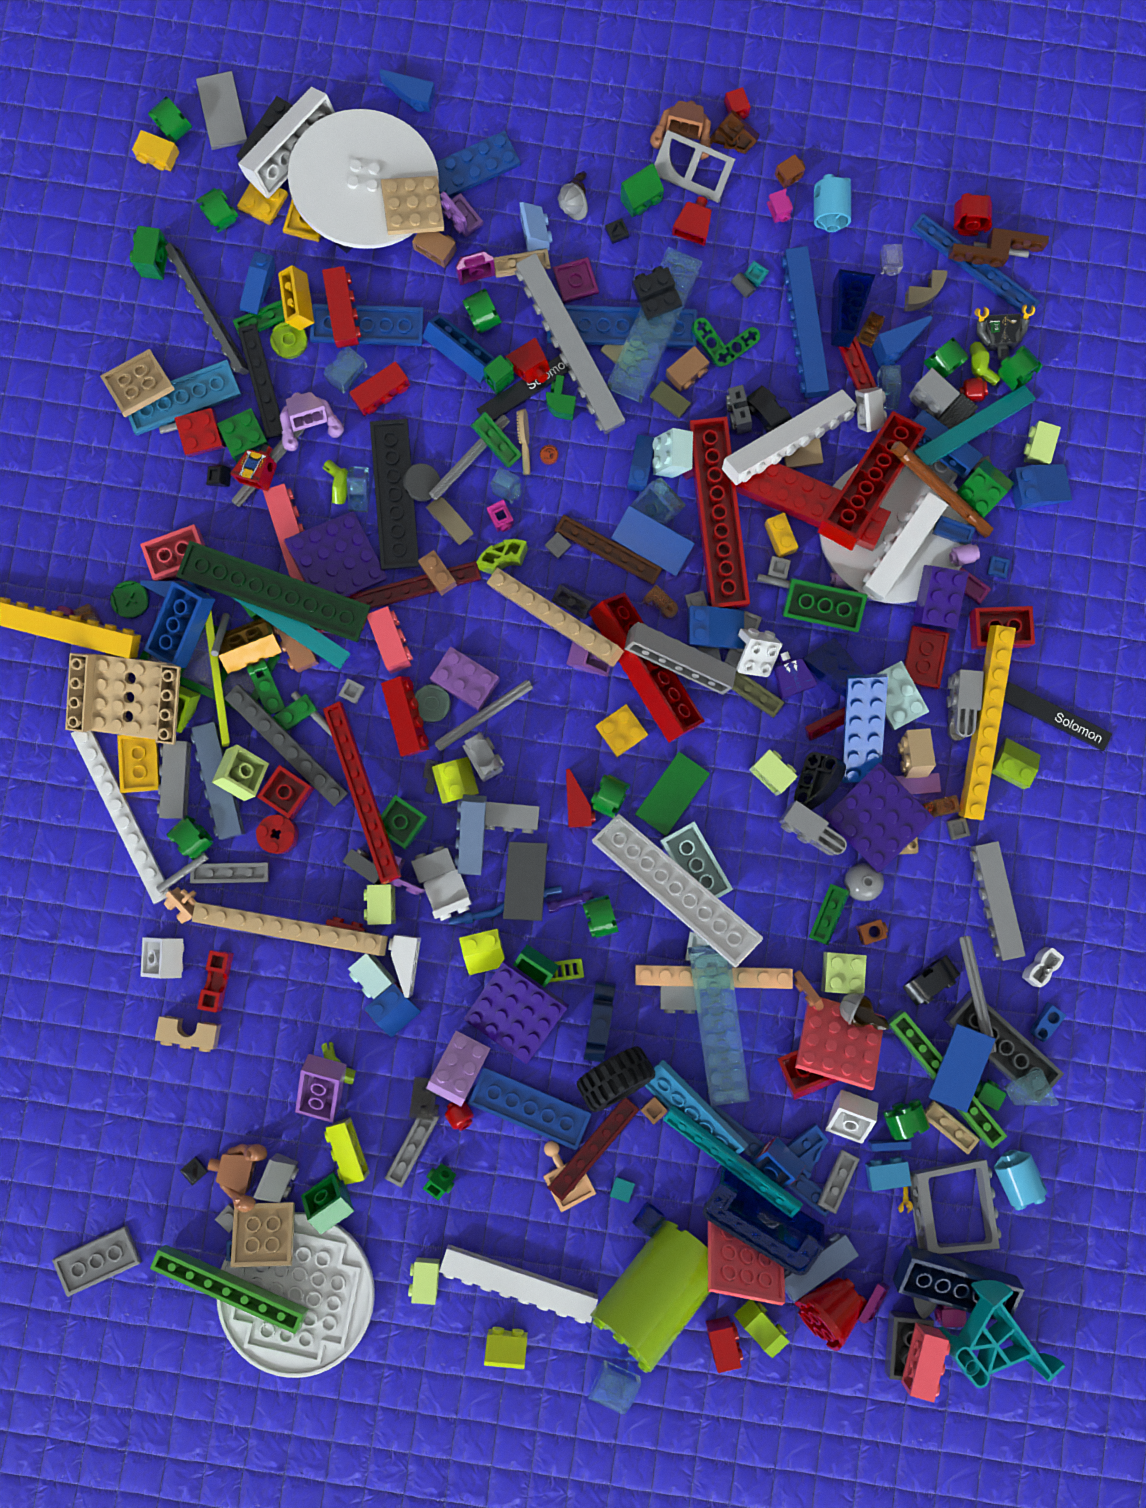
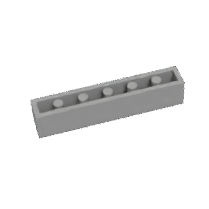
M637 622L628 630L625 650L722 695L733 688L736 668L728 663L722 662L712 655L705 654L695 647H690L678 639H673L661 631L654 630L644 623Z
M999 841L972 846L970 858L975 863L976 870H974L976 880L979 881L981 888L979 889V896L984 901L985 908H983L985 918L988 919L990 926L988 927V934L993 939V955L1000 961L1024 957L1026 955Z

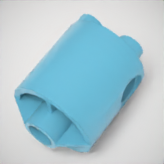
M827 174L814 185V225L827 232H836L851 223V179Z
M1017 1150L1003 1153L994 1165V1169L1011 1206H1014L1015 1210H1022L1031 1203H1043L1046 1200L1045 1195L1048 1190L1031 1153Z

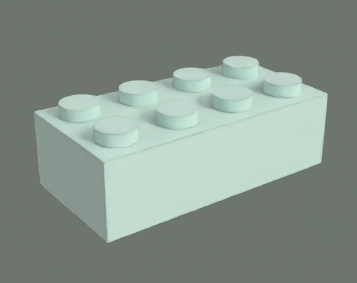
M695 822L659 841L665 853L717 898L733 890Z

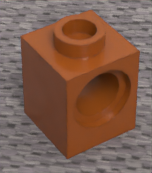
M794 154L777 165L774 175L783 188L786 189L803 178L805 164Z
M875 919L855 926L862 945H868L887 938L888 928L881 919ZM872 926L877 928V934L874 937L869 934V929Z

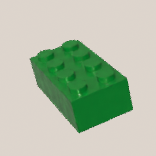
M790 577L782 615L784 617L859 632L868 595L858 591Z

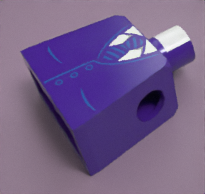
M789 651L778 655L782 665L776 667L774 672L781 700L814 688L817 685L802 658L793 661Z

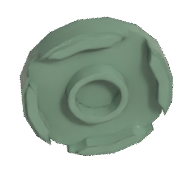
M429 684L420 688L415 693V698L419 704V714L423 721L438 722L449 713L451 706L450 697L442 687Z

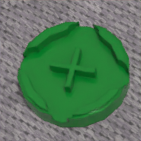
M124 581L118 584L110 596L113 610L121 617L127 619L143 615L150 603L146 588L135 581Z

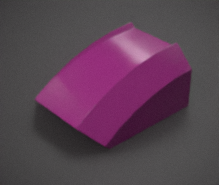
M483 250L460 256L455 266L460 285L495 276L493 256Z

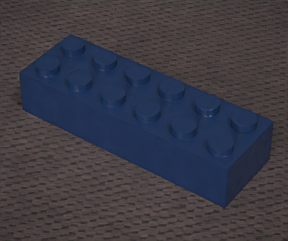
M906 1245L892 1278L898 1293L972 1313L980 1299L971 1285L973 1282L982 1280L1002 1282L1013 1290V1294L1002 1303L1012 1318L1025 1290L1019 1278L1015 1275L910 1245ZM991 1315L990 1319L996 1320L995 1317Z

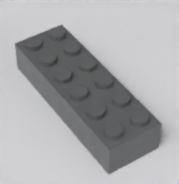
M968 991L945 1017L944 1021L951 1028L954 1029L956 1023L980 1032L971 991ZM986 1003L997 1049L996 1052L990 1053L988 1061L1030 1100L1039 1103L1064 1073Z

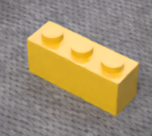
M291 265L278 273L285 323L301 331L314 323L308 275Z

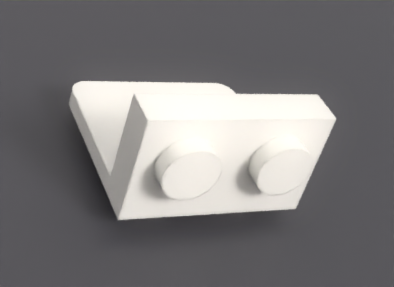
M749 628L748 630L740 629L738 636L746 643L736 670L742 674L768 677L780 652L782 643L775 637L773 632H759L754 628Z
M457 869L428 880L423 884L435 919L440 918L443 921L452 917L450 913L457 910L458 913L469 910V905H472L462 876L458 874Z

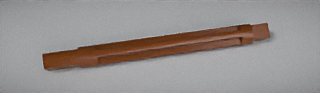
M895 442L890 450L971 526L976 527L975 530L984 538L991 534L994 528L902 442Z

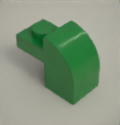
M557 375L556 381H552L551 392H546L547 408L555 417L573 421L576 396L562 394L564 376Z

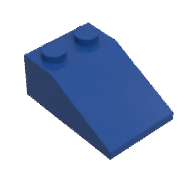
M931 315L877 336L871 350L879 369L882 367L890 368L896 364L925 332L933 319Z
M1065 464L1019 467L1009 474V479L1014 482L1011 489L1016 511L1072 501Z
M690 606L688 608V646L695 648L744 649V641L738 636L740 629H744V611L712 606Z

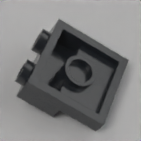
M658 266L652 270L651 274L645 275V273H641L635 277L632 288L647 321L682 307V301L675 288V281L668 267Z

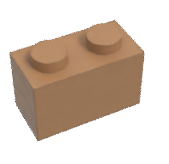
M439 231L417 233L412 241L414 250L443 268H446L457 251L455 240L449 235L444 236Z
M694 346L666 369L665 376L679 392L683 389L688 390L694 384L696 378H702L708 372L709 361Z
M434 550L418 560L421 568L441 596L457 586L456 581Z

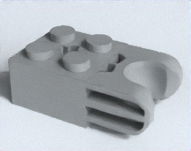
M960 669L948 678L947 687L950 689V696H947L946 707L949 708L947 734L952 740L960 741L965 737L973 735L976 730L977 712L981 710L984 671Z
M479 732L464 741L465 745L462 747L483 782L503 772L502 766H504V763L499 754L494 755L492 752L495 748L489 737L484 738L483 734Z
M797 800L790 803L778 821L782 824L780 827L788 833L794 832L798 835L796 838L804 844L810 843L827 855L841 854L847 847L846 840L827 827L829 822Z

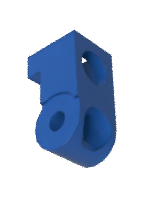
M1049 1002L1043 1007L1044 1010L1029 1031L1042 1042L1049 1039L1067 1016Z

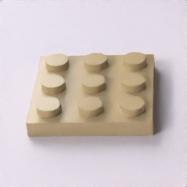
M437 176L381 179L388 235L444 231Z
M150 349L100 376L124 417L131 415L175 390Z
M257 1203L249 1212L239 1211L234 1206L230 1267L292 1266L295 1203Z

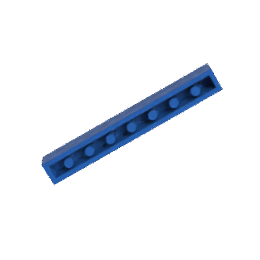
M808 246L785 249L784 255L781 256V266L785 268L784 285L788 287L786 300L787 303H790L791 310H789V320L793 321L794 327L791 330L792 339L796 340L794 354L799 360L797 373L801 375L802 380L800 382V392L804 394V399L824 397L829 392V383Z

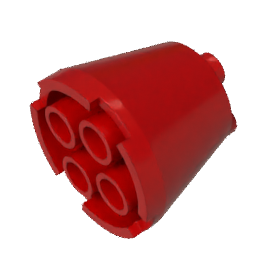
M836 1277L805 1294L795 1302V1305L800 1308L798 1314L805 1325L816 1337L819 1336L822 1340H826L827 1347L834 1351H839L845 1345L867 1305L866 1299L862 1295H858L854 1290L855 1285L848 1278L843 1280Z

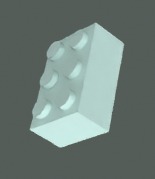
M902 661L877 673L887 674L888 676L885 718L892 731L929 712Z

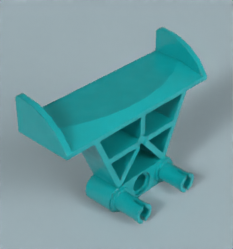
M982 1280L971 1284L980 1299L959 1336L952 1335L944 1326L938 1328L949 1340V1355L963 1374L977 1388H983L989 1383V1375L1023 1360H1026L1048 1382L1065 1368V1364L1055 1356L1036 1352L1002 1304L1013 1294V1290L1002 1282ZM991 1315H993L997 1322L987 1330L985 1326ZM1009 1337L1014 1345L1001 1349L999 1345ZM980 1349L978 1357L975 1356L972 1350Z

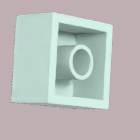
M672 428L654 438L653 475L674 478L692 469V431Z
M364 954L348 968L351 972L349 976L354 982H360L363 986L362 991L368 998H377L396 982L375 955Z

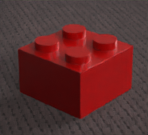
M209 408L174 418L186 456L192 457L226 448L223 436L217 426L219 422L214 409Z
M279 765L257 797L288 819L293 820L315 788L285 767Z
M729 1316L705 1321L717 1372L722 1373L742 1368L740 1361L744 1359L739 1342H736V1340H739L735 1323L730 1322Z

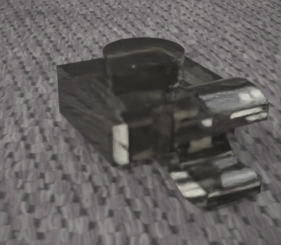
M431 759L426 760L423 778L428 779L425 788L426 793L433 795L436 780L432 767L444 762Z

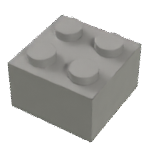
M931 368L915 385L908 397L915 406H919L938 420L960 393Z

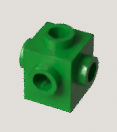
M440 1163L436 1169L433 1167L426 1177L429 1180L422 1189L439 1200L445 1192L449 1193L455 1185L452 1181L456 1174L449 1167Z

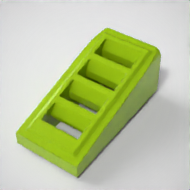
M582 959L556 961V964L561 965L562 976L559 977L558 970H556L554 973L555 977L551 978L549 982L584 978ZM572 963H576L578 974H574ZM565 964L569 965L570 975L567 976L565 971Z

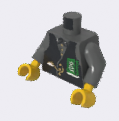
M1027 305L1022 306V313L1024 314L1022 317L1021 314L989 315V309L983 307L984 312L982 315H980L979 308L975 310V315L979 317L976 335L986 345L988 351H998L999 360H1004L1010 356L1009 350L1014 349L1023 340L1028 330L1029 316L1035 312L1033 305L1028 313H1026Z

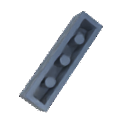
M463 794L462 801H458L457 812L461 813V819H457V831H460V837H456V849H459V855L455 856V866L458 867V874L481 875L487 796Z
M841 1232L833 1233L823 1245H816L812 1249L813 1252L809 1255L799 1257L795 1265L784 1268L785 1292L792 1301H797L859 1256L845 1234Z

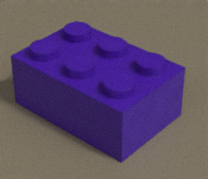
M924 565L913 622L957 629L969 572Z

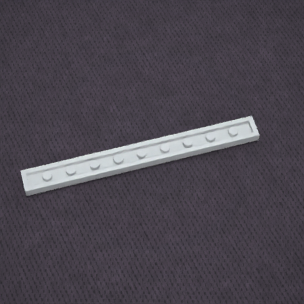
M72 732L71 735L153 904L167 899L165 895L171 890L167 888L160 893L156 888L165 881L164 875L124 794L120 793V785L94 732Z

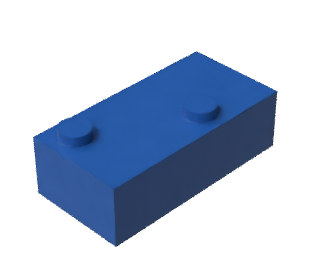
M172 581L144 651L162 662L187 668L215 598L187 582Z

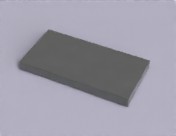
M509 842L503 919L543 921L547 843Z

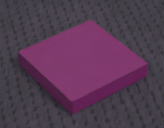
M588 257L553 267L563 304L599 294Z
M884 1282L877 1284L858 1319L859 1321L866 1324L873 1320L890 1286Z

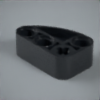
M818 752L809 753L805 759L798 781L794 801L797 800L810 810L821 805L839 786L846 771V764L832 755Z

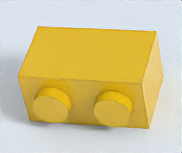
M143 130L140 131L132 148L136 159L141 163H150L161 171L165 169L170 172L180 153L175 143Z
M785 513L766 520L764 527L776 556L783 558L795 553L799 547Z

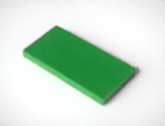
M678 752L635 815L667 836L710 773Z

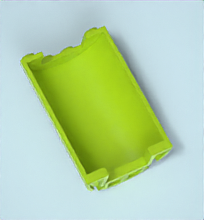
M666 1220L663 1221L590 1314L594 1319L592 1322L600 1330H611L614 1333L613 1338L618 1343H624L629 1347L628 1352L639 1362L637 1364L638 1367L645 1373L651 1372L711 1293L708 1291V1248L686 1230L679 1231L677 1224Z

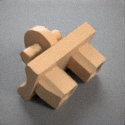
M179 887L168 891L165 895L167 899L164 902L167 909L173 910L177 907L180 912L176 917L182 924L191 920L196 902L194 900L196 892L191 891L188 893L185 889L181 890Z

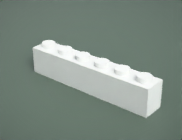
M931 492L919 497L915 503L917 505L915 511L911 510L904 519L907 521L904 527L900 526L894 534L896 538L893 543L891 541L888 542L883 550L886 552L884 556L877 558L873 564L875 567L873 572H868L862 580L864 582L862 589L879 601L885 598L948 506L947 503Z

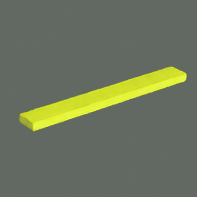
M210 611L205 623L221 744L222 747H228L230 740L218 656L211 655L215 633L212 612Z

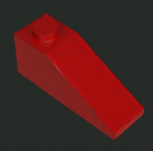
M566 769L569 828L592 827V822H595V811H591V806L571 770Z

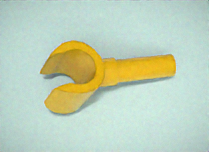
M903 1187V1201L898 1206L900 1213L904 1210L903 1205L907 1207V1213L913 1209V1204L909 1201L908 1187Z

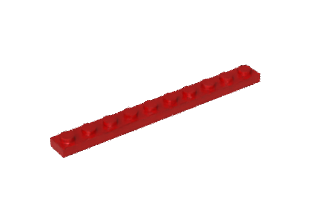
M338 701L324 708L323 711L380 882L385 885L402 876L343 703Z

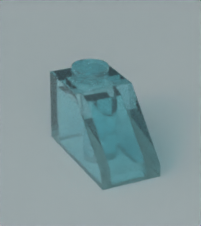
M882 365L877 373L878 388H882V391L885 392L886 401L883 403V408L898 409L902 384L901 365Z

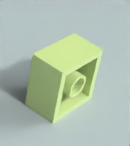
M235 745L226 749L212 783L246 801L256 796L269 763L241 746Z
M769 749L749 770L777 796L798 776L795 774L796 770L790 764L785 765L781 761L782 757L775 750L771 751Z
M391 884L367 885V889H364V901H367V909H364V920L367 921V925L396 924L395 886Z
M824 952L821 991L845 994L864 993L867 956Z

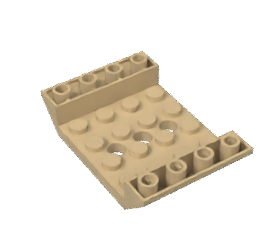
M70 653L65 730L77 732L97 731L155 739L157 743L175 745L181 667L172 663L143 659H128L103 654ZM130 673L135 675L134 683H131L128 679ZM129 692L133 693L134 695L133 702H130L127 699V694ZM127 711L133 714L132 721L127 720Z

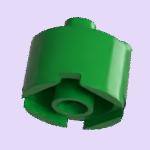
M167 96L148 112V115L173 143L177 142L192 128L189 121Z
M214 187L196 199V202L202 203L199 206L210 224L215 227L217 226L216 232L220 233L237 221L238 214L233 207L228 206L225 202L228 199L224 192Z
M486 288L462 300L478 334L502 323Z
M952 337L923 363L929 370L933 368L943 378H946L957 367L968 360L969 357L956 339Z
M1023 345L1012 358L1008 356L1001 362L1002 367L998 369L997 373L1007 386L1014 391L1027 384L1032 379L1031 376L1034 374V371L1038 373L1043 364Z
M604 774L599 784L601 785L600 791L594 793L591 805L594 810L614 819L615 813H618L626 798L625 792L627 789L629 790L631 784L611 774L608 776Z
M186 815L166 835L172 842H176L179 845L177 849L182 855H188L192 860H195L214 842L202 825L194 824L196 820L190 815Z
M608 894L586 900V903H582L586 918L591 919V921H588V926L592 937L599 938L619 932Z
M920 1099L911 1100L908 1104L904 1105L903 1102L895 1103L892 1105V1109L883 1112L890 1134L895 1140L914 1137V1133L919 1131L921 1134L930 1128Z

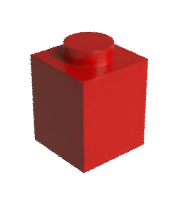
M744 88L727 92L724 105L728 114L733 110L743 120L749 116L751 107Z

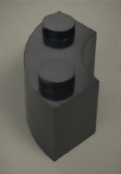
M762 385L746 397L750 414L756 416L761 421L766 433L792 419L787 409L778 405L776 396Z
M945 955L911 977L902 987L916 1006L921 1003L926 1005L934 999V995L945 987H952L960 973L949 957Z

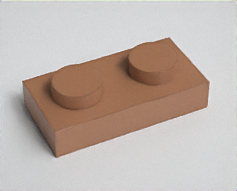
M799 970L793 975L796 980L794 985L799 992L803 991L806 996L804 998L810 1007L814 1006L817 1011L824 1008L821 998L802 972Z

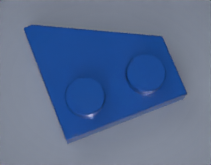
M815 1123L786 1145L805 1164L802 1172L808 1179L812 1175L811 1171L815 1163L818 1162L821 1156V1151L828 1142V1139Z

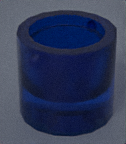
M646 1202L632 1223L643 1233L653 1238L667 1217L655 1206Z

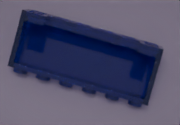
M721 1165L703 1206V1216L711 1223L795 1275L802 1276L807 1274L825 1249L824 1225L800 1210L793 1218L789 1217Z

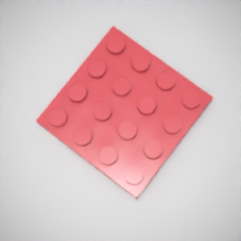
M820 997L824 1008L819 1011L814 1006L810 1007L807 1003L795 1068L873 1090L883 1030H877L872 1025L864 1027L849 1025L840 1013L839 1006L841 1003Z
M710 1209L708 1211V1291L781 1306L785 1304L783 1224Z

